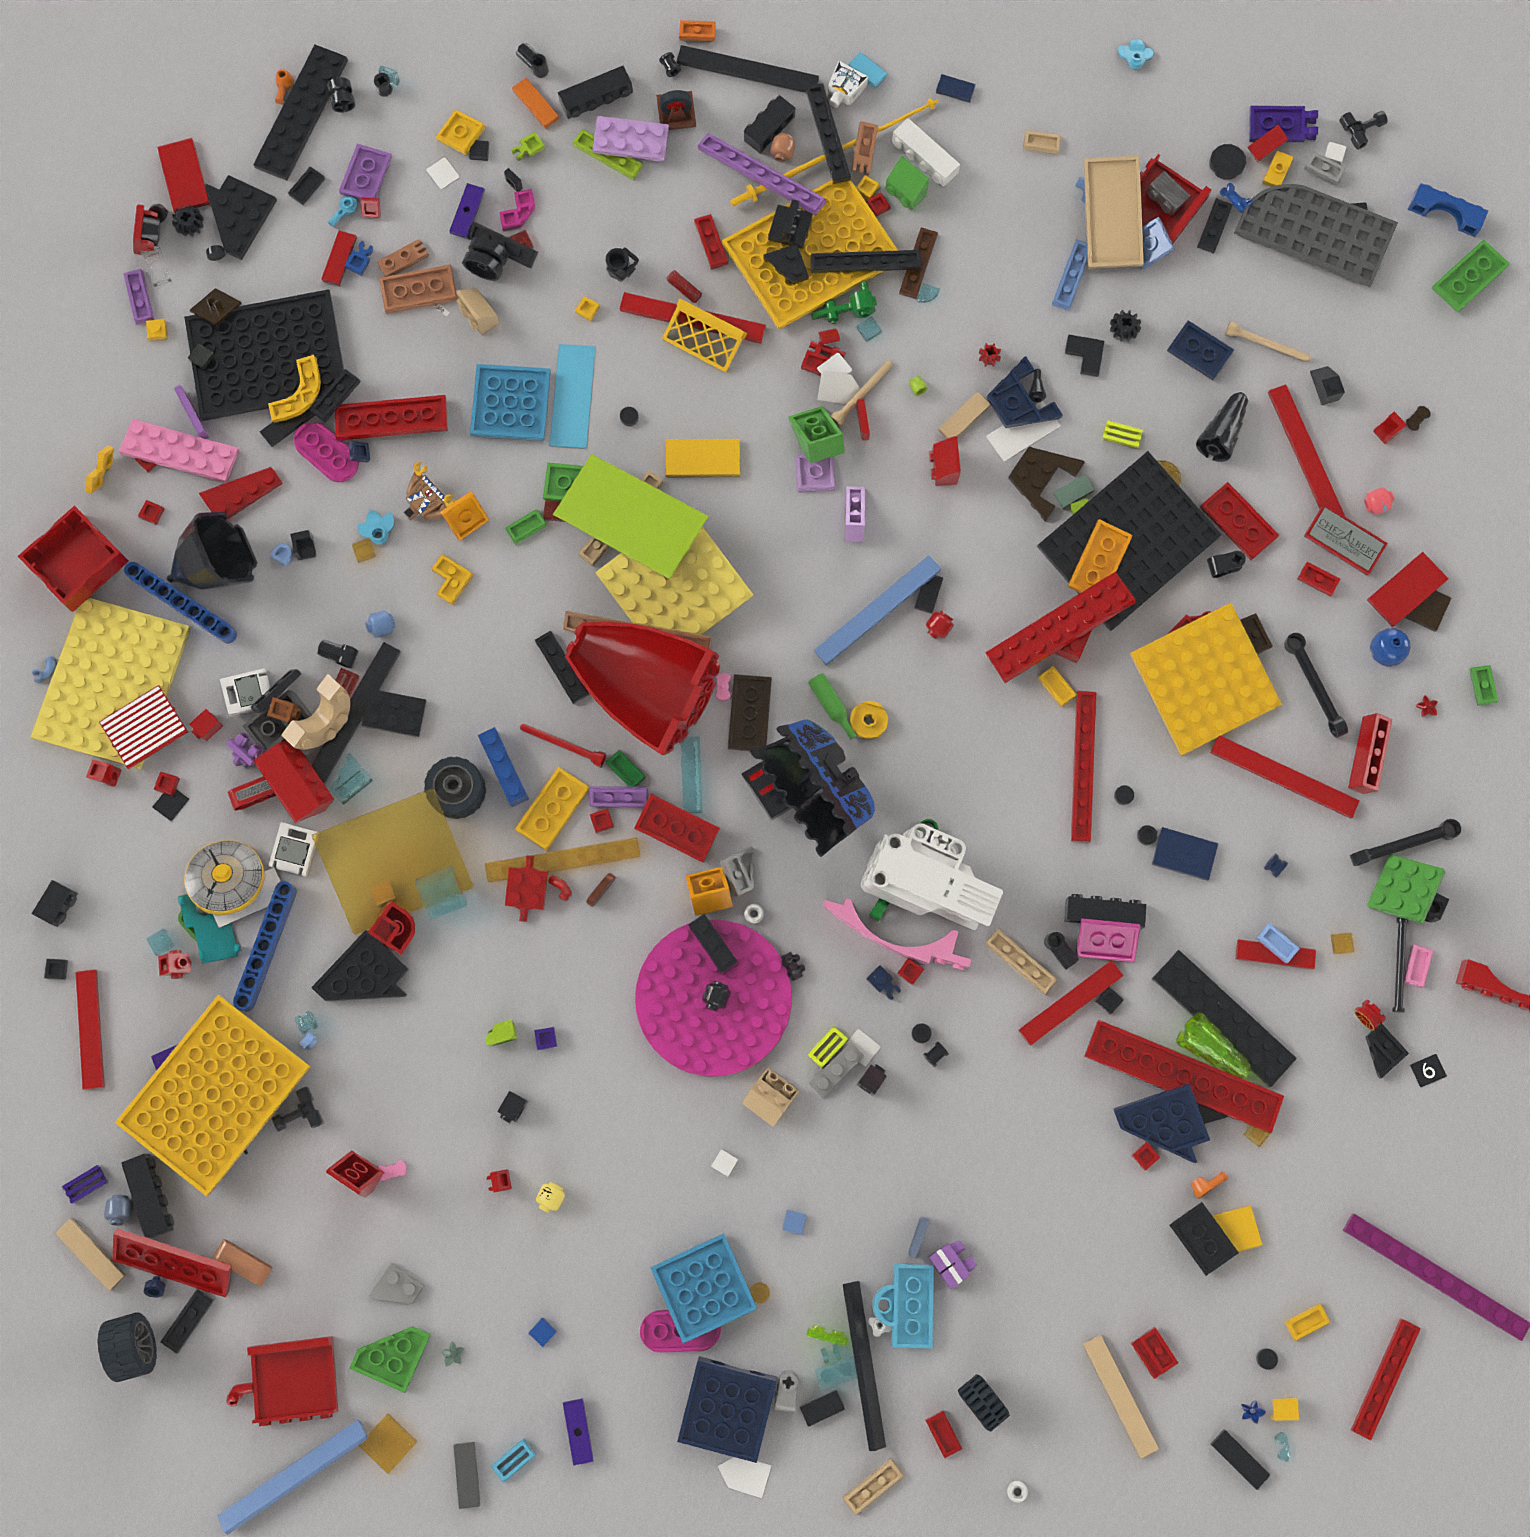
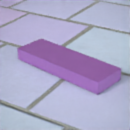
M142 269L123 273L135 323L139 325L149 320H155Z
M182 386L174 387L198 435L204 439L209 438Z
M590 786L591 807H645L648 801V787Z

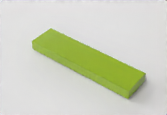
M584 129L580 131L573 141L574 147L634 181L643 168L641 162L629 157L593 153L594 135Z

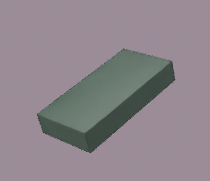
M1084 474L1055 491L1053 496L1061 508L1065 509L1071 503L1077 502L1094 492L1095 488Z

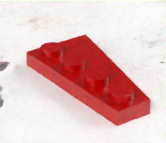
M269 467L200 492L199 495L211 512H225L228 515L227 519H229L283 483L273 468Z

